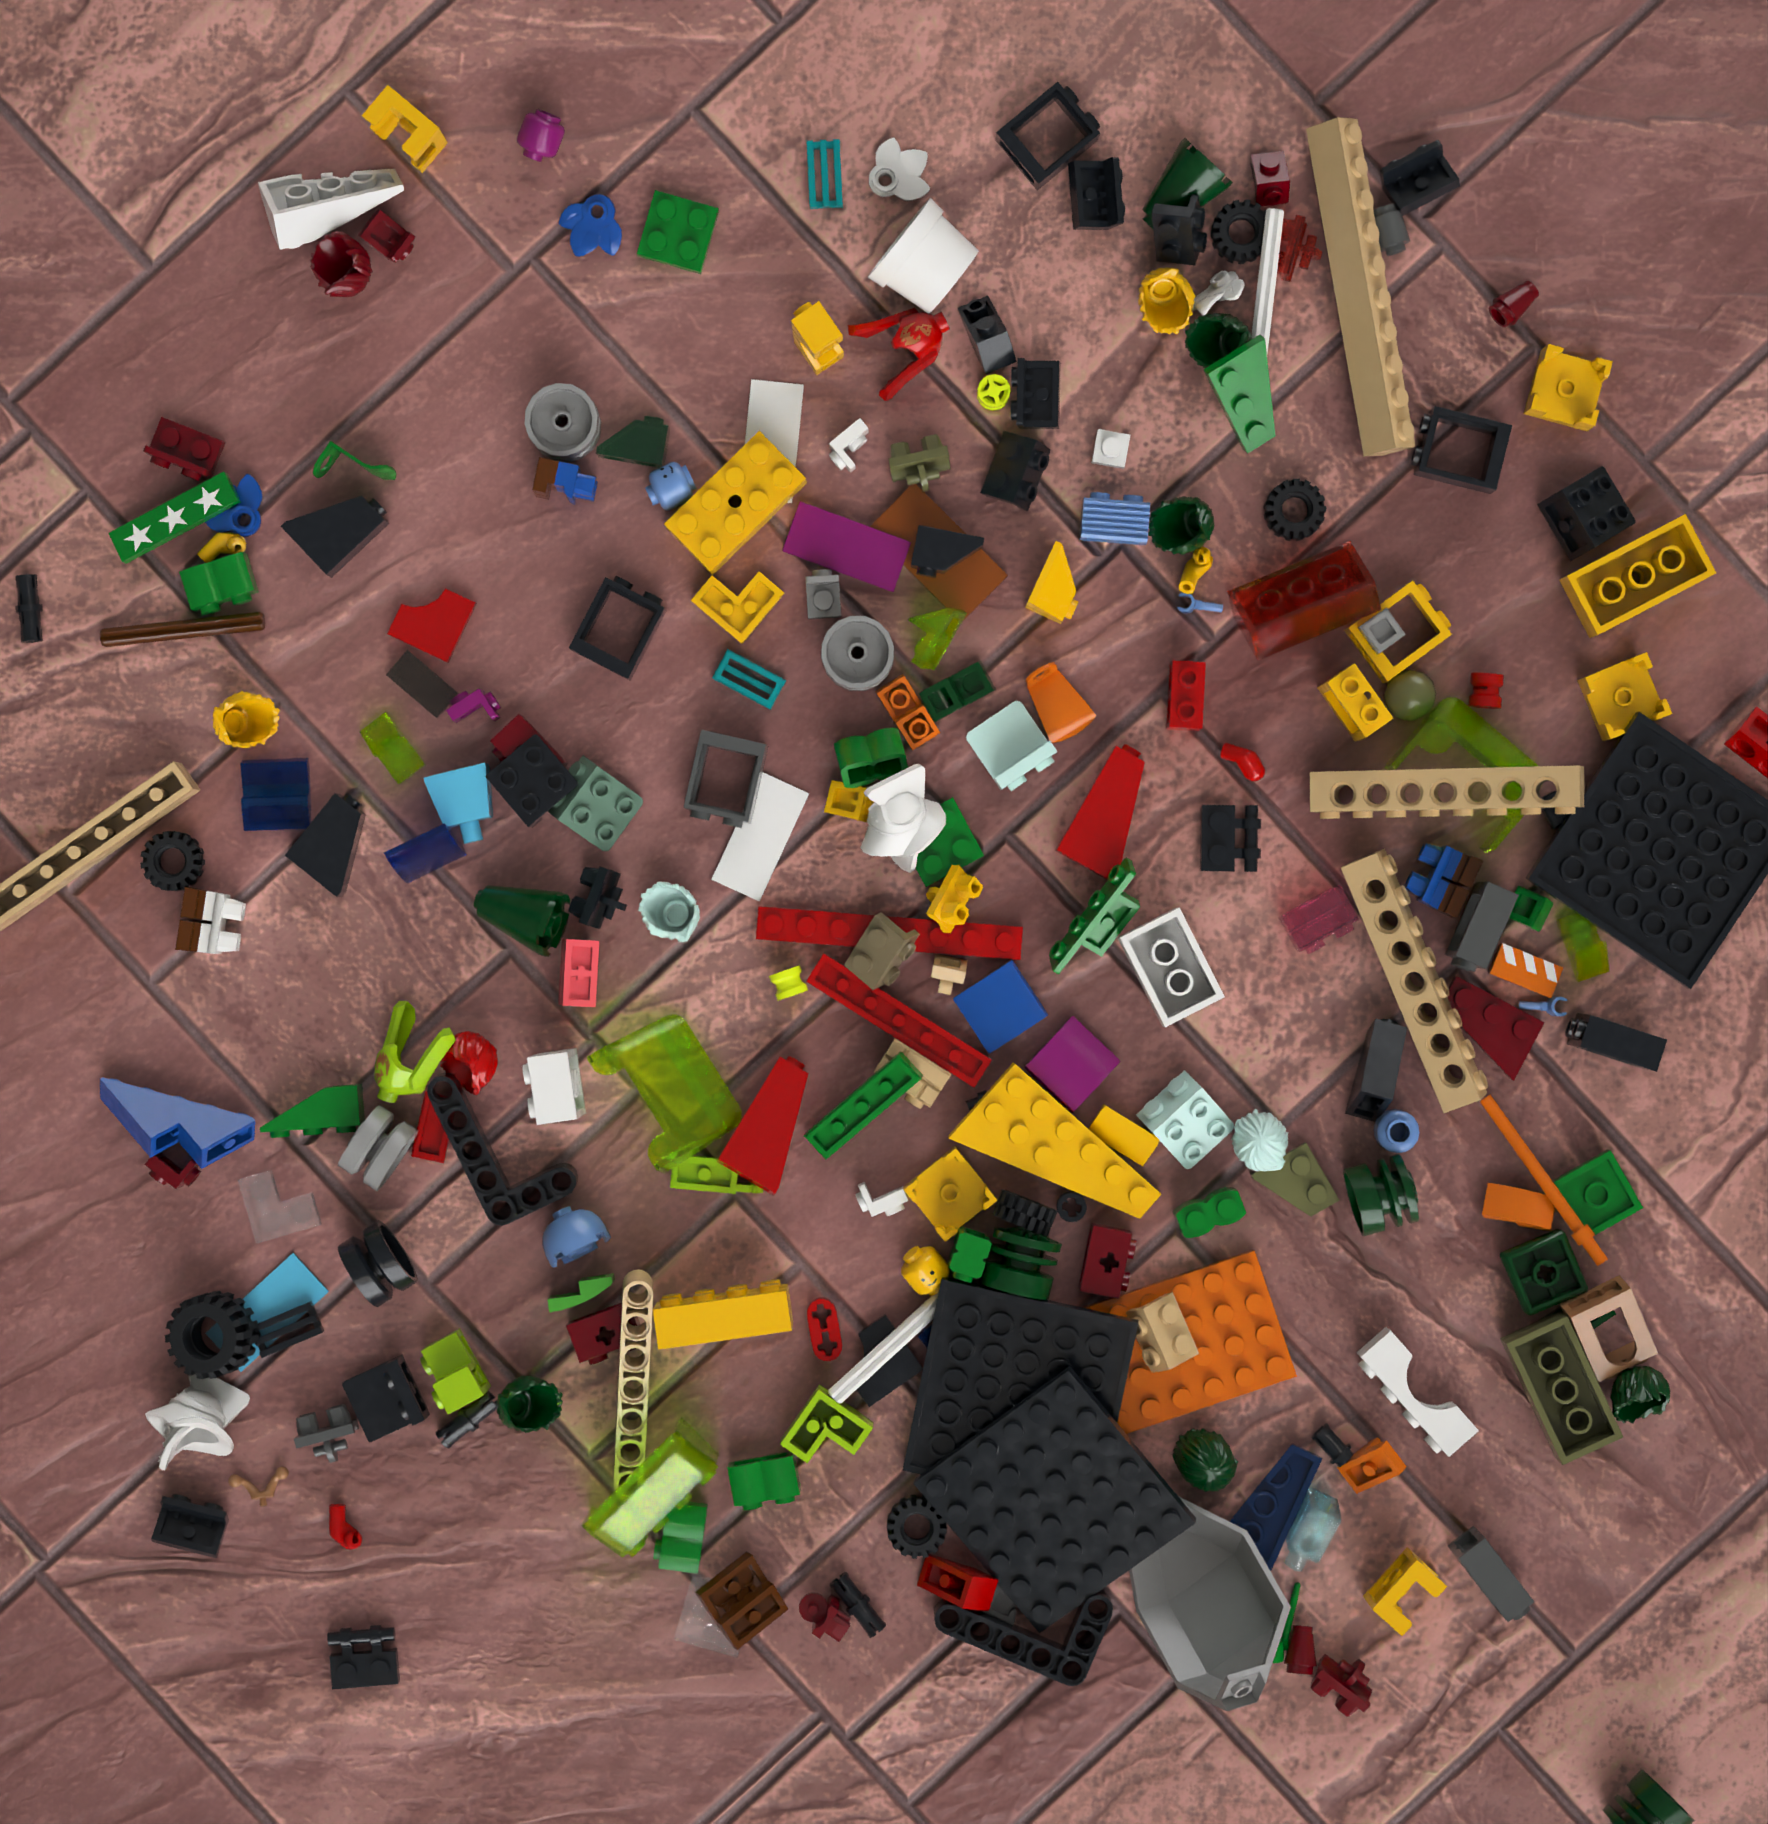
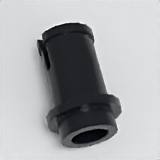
M1327 1423L1321 1426L1311 1437L1331 1458V1464L1336 1463L1338 1467H1341L1353 1456V1452L1350 1450L1351 1445H1345Z

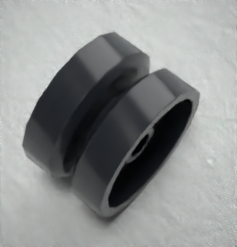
M378 1220L364 1229V1242L353 1236L338 1246L340 1258L351 1279L364 1297L375 1307H379L392 1299V1286L404 1291L418 1281L416 1271L405 1250L390 1229Z

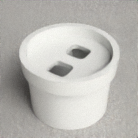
M931 198L912 218L868 275V278L882 287L885 285L889 286L928 314L932 312L950 291L979 252L975 246L942 216L944 211Z

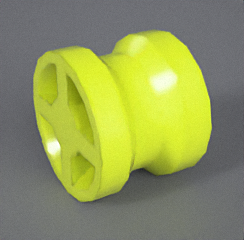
M997 374L984 377L977 389V400L980 405L990 411L1002 409L1008 403L1011 393L1008 381L1003 376Z
M800 965L769 976L770 982L775 984L777 989L775 994L777 1001L808 991L807 984L802 982L800 977L802 972Z

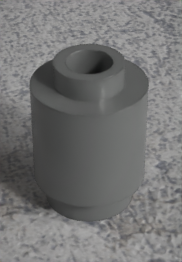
M1388 204L1375 209L1374 216L1379 229L1381 252H1386L1387 256H1392L1405 251V244L1410 242V238L1400 210L1396 209L1395 204Z

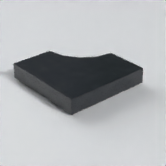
M886 1314L858 1333L864 1347V1357L896 1329ZM906 1344L865 1381L857 1391L868 1407H870L921 1372L923 1367Z

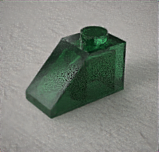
M644 416V421L634 420L597 446L596 454L598 458L660 468L665 464L670 436L669 425H664V420L661 418Z

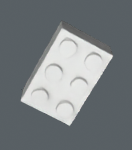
M1180 907L1174 908L1117 937L1163 1027H1167L1225 997Z
M577 1048L537 1053L527 1057L528 1063L523 1065V1076L525 1085L531 1084L532 1096L527 1100L530 1118H536L537 1125L575 1120L586 1114Z

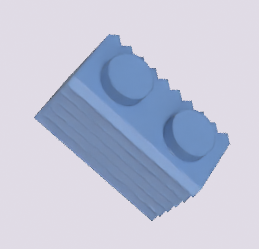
M1091 492L1090 498L1084 497L1082 500L1079 540L1146 545L1148 541L1150 503L1143 502V496L1123 495V500H1111L1108 493Z

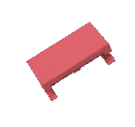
M562 938L559 1005L596 1007L599 941Z

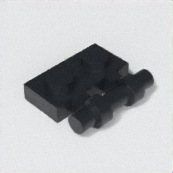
M1201 805L1200 871L1235 872V858L1244 859V872H1257L1258 859H1261V849L1258 848V829H1261V819H1258V805H1245V818L1243 819L1235 818V805ZM1235 829H1245L1244 848H1235Z
M374 1625L366 1630L352 1631L350 1627L341 1628L340 1632L328 1633V1646L341 1645L342 1653H333L329 1656L332 1690L399 1684L400 1674L397 1648L384 1649L383 1642L395 1640V1628H382L381 1625ZM371 1642L372 1650L354 1652V1644Z

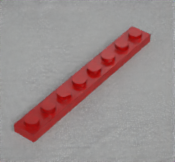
M758 906L756 939L855 947L875 915ZM887 916L905 933L915 929L920 934L914 943L916 945L914 952L1021 959L1023 927L965 922L964 925H955L951 933H943L935 920Z

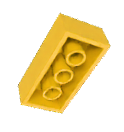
M758 431L664 525L708 572L714 575L807 484V480ZM739 496L742 500L741 505L737 508L731 507L729 505L731 497Z
M1684 514L1559 579L1589 638H1592L1716 574V571L1687 515ZM1632 572H1636L1639 575L1640 580L1638 583L1633 580Z
M780 1279L760 1282L759 1288L748 1289L747 1284L728 1286V1290L724 1293L715 1294L714 1289H703L695 1291V1295L689 1298H682L681 1293L662 1296V1299L659 1300L660 1302H657L653 1308L658 1350L792 1331L793 1316L788 1284H781Z

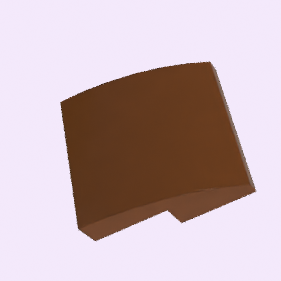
M747 1551L695 1591L715 1624L736 1650L788 1610L774 1584L767 1580L753 1555Z

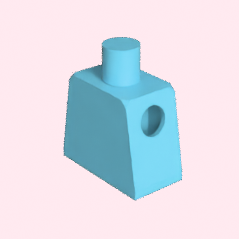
M481 763L423 778L445 828L460 826L464 844L483 840L479 821L493 817L491 783L485 777L490 772L488 763Z

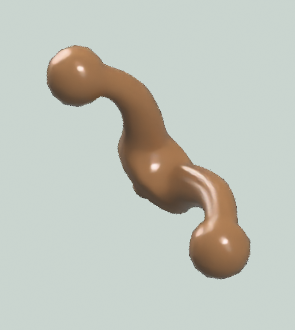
M284 1466L279 1467L264 1491H259L254 1484L237 1474L231 1475L228 1483L231 1487L244 1486L248 1490L251 1500L260 1499V1507L267 1506L266 1498L274 1497L279 1479L287 1478L289 1471Z

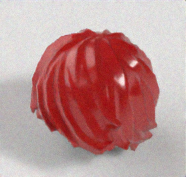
M471 1031L460 1032L455 1035L456 1041L442 1058L441 1062L443 1063L440 1064V1067L446 1073L456 1076L461 1086L470 1094L478 1095L495 1074L498 1065L497 1049L479 1033Z

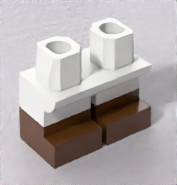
M185 887L180 917L211 921L212 924L180 920L175 950L209 954L239 951L241 934L226 932L225 928L227 919L243 921L246 903L230 899L231 895Z

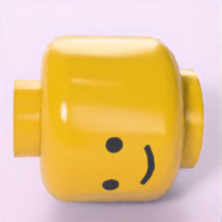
M915 1246L903 1257L905 1262L901 1267V1275L913 1290L919 1295L928 1294L933 1296L939 1293L942 1277L949 1278L950 1274L949 1264L932 1246L922 1248Z

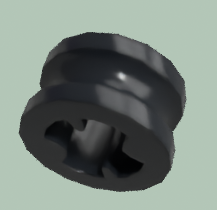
M1065 1192L1057 1200V1212L1065 1221L1077 1222L1086 1214V1202L1077 1192ZM1068 1198H1075L1076 1204L1081 1205L1079 1212L1075 1210L1076 1215L1069 1216L1068 1211L1062 1209L1063 1202L1068 1203Z

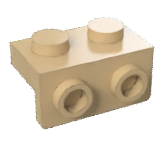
M1173 1292L1164 1294L1142 1307L1133 1308L1126 1312L1127 1318L1139 1320L1136 1338L1142 1350L1143 1360L1151 1372L1170 1370L1199 1354Z

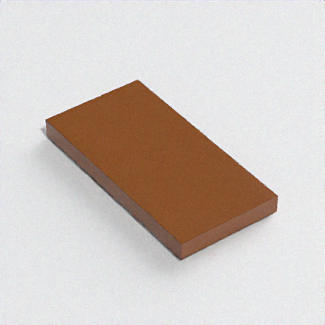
M912 484L870 527L911 542L903 566L962 623L1008 575L982 549L946 573H937L936 578L917 575V569L911 568V562L919 525L962 534L966 533L917 484Z

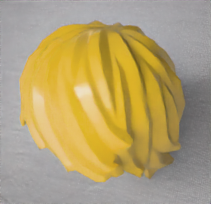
M1157 268L1146 274L1144 279L1141 280V287L1138 289V305L1143 314L1142 320L1147 321L1156 333L1171 334L1173 332L1177 335L1179 329H1184L1190 324L1189 319L1193 315L1192 310L1195 303L1194 298L1196 297L1193 288L1188 280L1179 274V269Z
M240 691L226 698L223 703H220L219 708L214 707L213 729L220 741L224 742L225 745L231 744L233 748H250L251 746L255 747L257 744L264 745L266 739L278 731V713L280 710L275 708L274 702L269 697L265 698L261 694L256 695Z

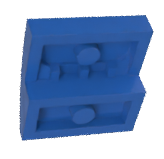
M1013 960L953 998L988 1054L1048 1016V1013Z

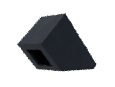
M989 296L972 300L958 308L975 354L986 374L1017 362L1008 331Z

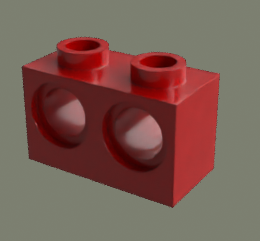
M1172 660L1169 663L1166 729L1191 731L1203 729L1206 662Z
M1756 706L1741 720L1724 745L1768 778V715Z

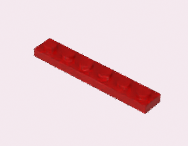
M824 953L806 980L807 983L974 1088L992 1061L986 1055L880 988L872 990L848 968Z

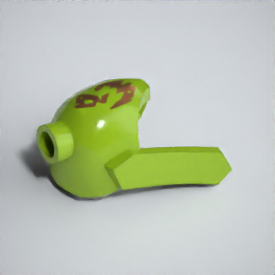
M399 1001L393 1007L389 1029L383 1047L377 1053L375 1061L374 1079L379 1086L377 1097L388 1103H396L398 1095L421 1094L425 1090L438 1064L456 1041L450 1027L444 1028L431 1042L414 1070L401 1064V1052L416 1020L415 1008L408 1001Z

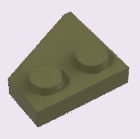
M1306 1142L1288 1151L1283 1156L1285 1163L1281 1170L1254 1171L1250 1173L1254 1180L1310 1217L1339 1201Z

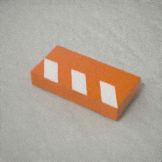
M1500 943L1488 974L1547 998H1552L1563 967Z

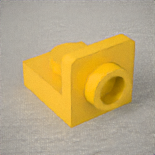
M831 780L824 812L867 822L868 808L874 801L865 796L864 792L867 789L865 787L846 788L843 782Z

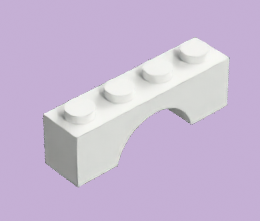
M1387 1327L1356 1352L1362 1359L1358 1363L1361 1369L1370 1379L1376 1375L1382 1381L1384 1386L1380 1390L1392 1404L1398 1400L1404 1406L1406 1411L1402 1415L1414 1429L1420 1425L1428 1435L1424 1440L1436 1454L1442 1450L1450 1457L1479 1431L1452 1401L1439 1405H1430L1420 1402L1413 1397L1407 1384V1369L1413 1355Z

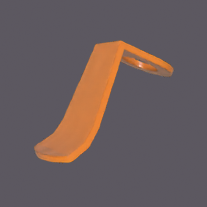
M1055 662L1043 665L1026 678V686L1051 743L1061 742L1076 735L1095 719L1096 714L1060 673Z

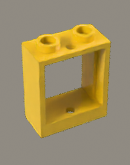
M1414 581L1409 582L1344 630L1382 683L1391 680L1452 635L1448 629L1451 627L1448 618L1442 611L1436 612L1429 603L1432 599L1429 592L1422 584L1416 585ZM1406 595H1409L1437 635L1393 666L1383 652L1378 655L1375 653L1358 627L1386 607L1389 609Z
M1355 663L1344 668L1317 687L1355 742L1368 737L1394 719ZM1365 692H1369L1371 694L1369 700L1364 695Z

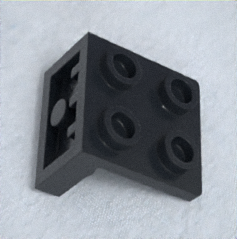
M1603 466L1537 504L1570 561L1636 523L1635 518Z
M537 734L530 737L485 776L527 827L532 828L543 819L542 816L578 786L577 780Z
M403 1355L397 1356L342 1383L369 1442H373L411 1423L412 1426L416 1425L430 1415Z

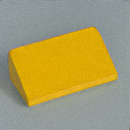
M1105 1104L1101 1106L1088 1128L1106 1145L1142 1167L1160 1142L1154 1134Z

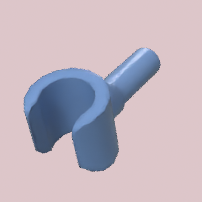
M1183 592L1178 595L1183 598L1188 597L1192 602L1188 608L1177 607L1181 613L1188 614L1194 609L1221 613L1223 611V604L1196 600L1193 595Z
M1553 996L1548 998L1547 1001L1541 1002L1519 1001V1009L1547 1011L1552 1016L1561 1017L1565 1016L1567 1012H1556L1555 1003L1558 1000H1568L1564 997Z

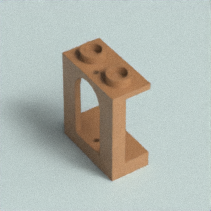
M1620 1275L1560 1304L1563 1313L1568 1316L1598 1382L1614 1378L1619 1372L1633 1365L1643 1364L1650 1357L1658 1354L1634 1294ZM1620 1307L1634 1341L1604 1355L1590 1321Z

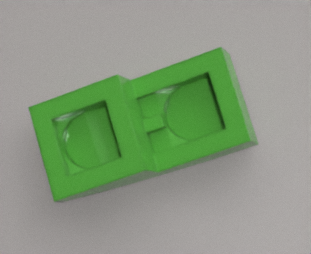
M614 1273L581 1278L578 1281L579 1292L551 1295L547 1299L549 1313L574 1307L595 1297L614 1282Z

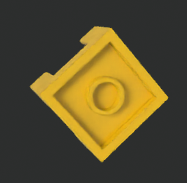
M389 85L383 89L362 114V117L371 123L370 129L382 140H386L398 125L408 132L411 136L402 145V150L410 156L411 164L421 173L426 170L448 143L437 125Z
M1548 344L1540 351L1523 414L1589 431L1596 425L1599 410H1595L1602 383L1609 377L1613 361L1598 357L1592 361L1563 354L1564 348Z
M1647 652L1577 680L1602 741L1625 734V728L1636 712L1642 713L1652 721L1673 714L1667 699L1660 700L1648 672V669L1653 668Z
M956 1146L903 1187L906 1194L918 1205L945 1242L981 1210L985 1211L997 1201L996 1196Z
M1408 1547L1363 1595L1371 1609L1401 1636L1410 1629L1412 1622L1402 1614V1609L1396 1603L1408 1592L1410 1587L1417 1581L1435 1598L1447 1587L1438 1578L1437 1573Z

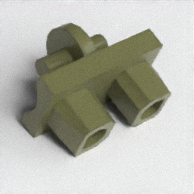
M937 434L925 436L921 439L923 451L910 453L908 442L903 441L891 445V458H888L893 482L906 479L907 485L920 483L922 491L925 492L929 491L928 481L939 479V472L951 469L947 445H942Z

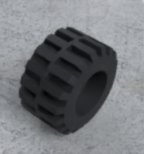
M213 1291L185 1300L180 1304V1308L174 1309L171 1314L174 1319L168 1321L166 1329L170 1330V1334L165 1335V1343L170 1342L171 1349L167 1350L169 1356L175 1355L177 1360L174 1364L178 1368L186 1367L185 1374L189 1376L196 1374L198 1379H206L208 1377L213 1379L236 1371L249 1361L247 1357L253 1355L256 1350L252 1344L258 1342L259 1334H254V1329L258 1328L257 1320L252 1322L250 1316L254 1312L251 1307L247 1309L243 1307L245 1304L243 1299L237 1298L233 1300L234 1294L226 1292L221 1294V1291ZM206 1317L216 1321L222 1330L223 1345L218 1353L210 1350L202 1339L201 1327Z

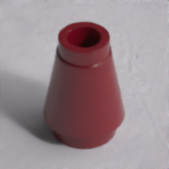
M1525 281L1523 284L1494 298L1493 304L1489 307L1491 317L1501 327L1506 328L1508 325H1515L1539 296L1538 289L1532 282Z
M1293 1625L1284 1664H1287L1286 1672L1313 1675V1667H1317L1314 1637L1312 1634L1313 1627Z

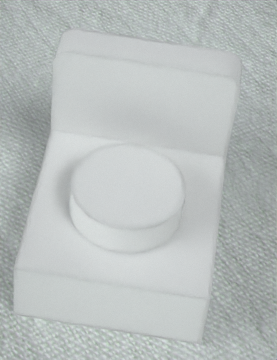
M861 418L829 443V447L832 450L829 454L831 460L840 470L846 467L850 473L856 469V466L845 452L850 449L853 453L867 441L865 435L869 433L868 427Z

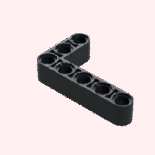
M441 1073L432 1079L428 1085V1097L488 1219L492 1223L501 1226L507 1225L573 1192L578 1182L577 1170L569 1163L556 1164L510 1186L459 1080L451 1073ZM437 1082H448L452 1086V1095L446 1098L439 1096L435 1089ZM454 1111L463 1112L467 1117V1125L464 1127L454 1126L450 1121V1114ZM476 1141L482 1148V1154L477 1157L468 1155L465 1152V1143ZM482 1171H491L496 1176V1184L490 1187L483 1185L480 1182L479 1174ZM557 1172L567 1173L571 1177V1184L564 1188L557 1186L553 1179L554 1174ZM529 1186H535L541 1192V1199L535 1202L527 1200L524 1197V1189ZM500 1200L506 1201L511 1207V1213L507 1216L498 1215L494 1211V1203Z
M1100 1590L1095 1595L1087 1598L1085 1602L1079 1605L1063 1645L1018 1625H1010L983 1613L981 1610L962 1609L944 1599L940 1600L935 1606L934 1620L938 1630L946 1635L1062 1684L1077 1686L1084 1681L1112 1617L1113 1606L1109 1595L1104 1590ZM1093 1600H1103L1106 1603L1104 1611L1095 1614L1088 1610L1089 1604ZM945 1609H953L958 1613V1618L952 1623H946L941 1620L940 1614ZM976 1622H984L989 1627L987 1633L982 1636L974 1635L970 1629ZM1088 1630L1093 1633V1638L1087 1644H1080L1075 1640L1078 1632ZM1007 1635H1015L1019 1639L1018 1645L1012 1649L1003 1647L1001 1641ZM1045 1648L1050 1652V1655L1045 1661L1039 1662L1032 1658L1034 1650ZM1068 1661H1076L1080 1664L1078 1672L1071 1675L1063 1672L1062 1668Z

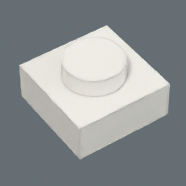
M1098 429L1091 463L1124 469L1130 435Z

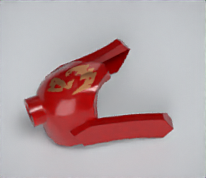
M914 307L882 319L848 325L849 335L869 338L900 323L899 329L891 341L892 347L894 349H908L918 357L917 361H912L899 374L888 380L887 384L879 391V396L884 401L892 399L913 377L935 362L942 346V333L950 330L942 312L932 315L931 313L918 312Z

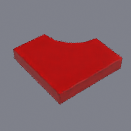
M445 588L439 598L428 605L412 607L401 604L387 634L449 663L477 603Z

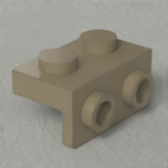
M882 912L876 914L844 966L872 990L885 984L889 986L900 975L901 971L898 968L901 963L914 953L916 949L914 943L920 934L915 929L905 933Z

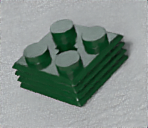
M1555 1229L1500 1253V1258L1521 1308L1528 1316L1588 1292V1286L1567 1236L1560 1229ZM1542 1264L1546 1267H1551V1270L1547 1272L1548 1278L1546 1280L1537 1276V1272L1540 1271L1539 1266Z

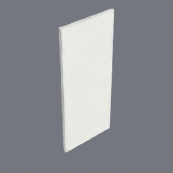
M751 379L745 444L760 431L796 467L804 390L803 384ZM793 497L787 503H792Z
M763 772L751 824L743 822L742 828L735 827L711 880L760 902L809 793Z

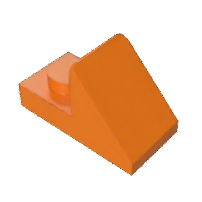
M1377 1437L1356 1451L1344 1465L1337 1467V1469L1355 1493L1358 1494L1400 1475L1407 1466L1387 1440L1381 1442Z

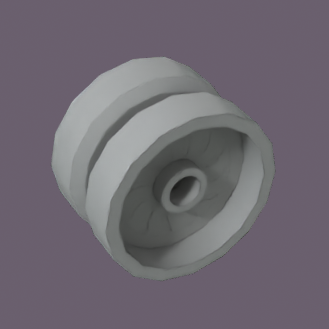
M555 383L543 387L532 396L525 410L524 424L528 437L542 455L552 460L572 462L582 459L595 448L600 438L602 422L597 407L585 391L572 384ZM566 417L568 419V424L565 427L557 426V424L561 423V418Z
M849 616L837 621L827 631L822 642L821 659L827 675L836 685L849 691H866L877 687L888 677L894 661V645L889 632L878 621L867 616ZM854 647L864 650V656L861 659L852 657V649Z
M378 1105L367 1119L361 1123L338 1162L339 1167L353 1175L370 1161L363 1174V1183L375 1191H379L392 1175L419 1131L404 1121L397 1124L390 1134L387 1135L393 1123L394 1114L381 1105Z

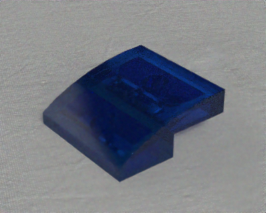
M309 758L242 760L240 763L243 788L241 805L244 831L306 829L311 823Z
M445 823L384 852L393 869L407 884L467 855L462 843L456 840L451 828Z

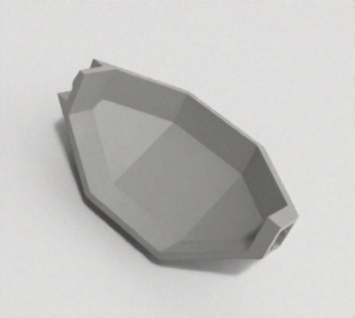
M1179 1497L1196 1517V1523L1129 1570L1136 1612L1178 1689L1225 1711L1257 1703L1267 1682L1291 1606L1247 1530Z

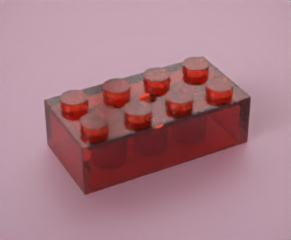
M1351 541L1227 591L1234 619L1257 661L1381 610L1376 583Z

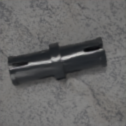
M17 575L15 580L18 605L15 606L16 613H19L21 643L42 642L40 612L43 611V606L39 604L37 575Z
M487 1391L484 1396L477 1399L469 1407H462L457 1411L458 1416L436 1431L437 1438H445L441 1443L449 1449L466 1433L477 1430L479 1423L497 1410V1400L495 1402L492 1401L496 1397L490 1391Z
M847 1572L839 1575V1580L835 1578L829 1585L847 1606L846 1612L849 1616L854 1615L867 1632L869 1638H872L876 1635V1631L880 1632L886 1627V1623L882 1621L868 1603L870 1598L866 1594L862 1595L849 1578Z

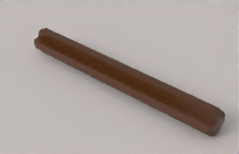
M253 612L104 628L100 630V641L102 646L111 647L261 631L265 629V618L263 613Z

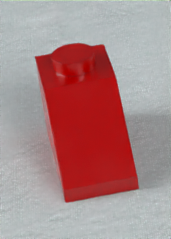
M929 1554V1557H925L917 1586L962 1609L989 1611L999 1579L977 1568Z

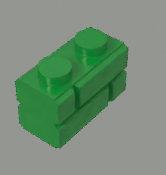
M962 1226L956 1233L954 1239L955 1246H952L948 1264L953 1273L952 1277L972 1283L973 1278L982 1277L986 1264L985 1259L988 1258L992 1243L988 1234Z

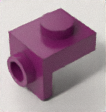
M480 688L471 694H468L467 691L460 693L450 700L452 706L446 709L452 721L456 723L482 706L493 721L501 718L497 712L501 706L491 691L485 694Z

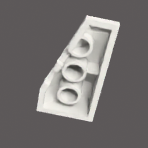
M395 169L354 171L349 177L343 178L333 176V172L321 173V179L303 180L302 174L258 182L271 231L280 250L285 248L294 249L302 244L313 242L404 191L403 183Z

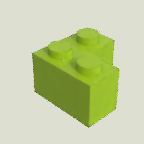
M460 1328L421 1350L423 1357L420 1358L424 1370L429 1376L433 1374L436 1379L432 1385L434 1391L431 1392L432 1397L440 1410L445 1408L448 1415L484 1396L491 1387Z
M819 1384L782 1436L780 1445L807 1464L826 1436L855 1455L872 1431L873 1421L846 1402L837 1403L830 1397L828 1390Z

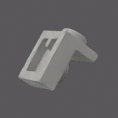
M830 569L813 570L812 576L805 577L808 619L840 618L839 575H832V570Z

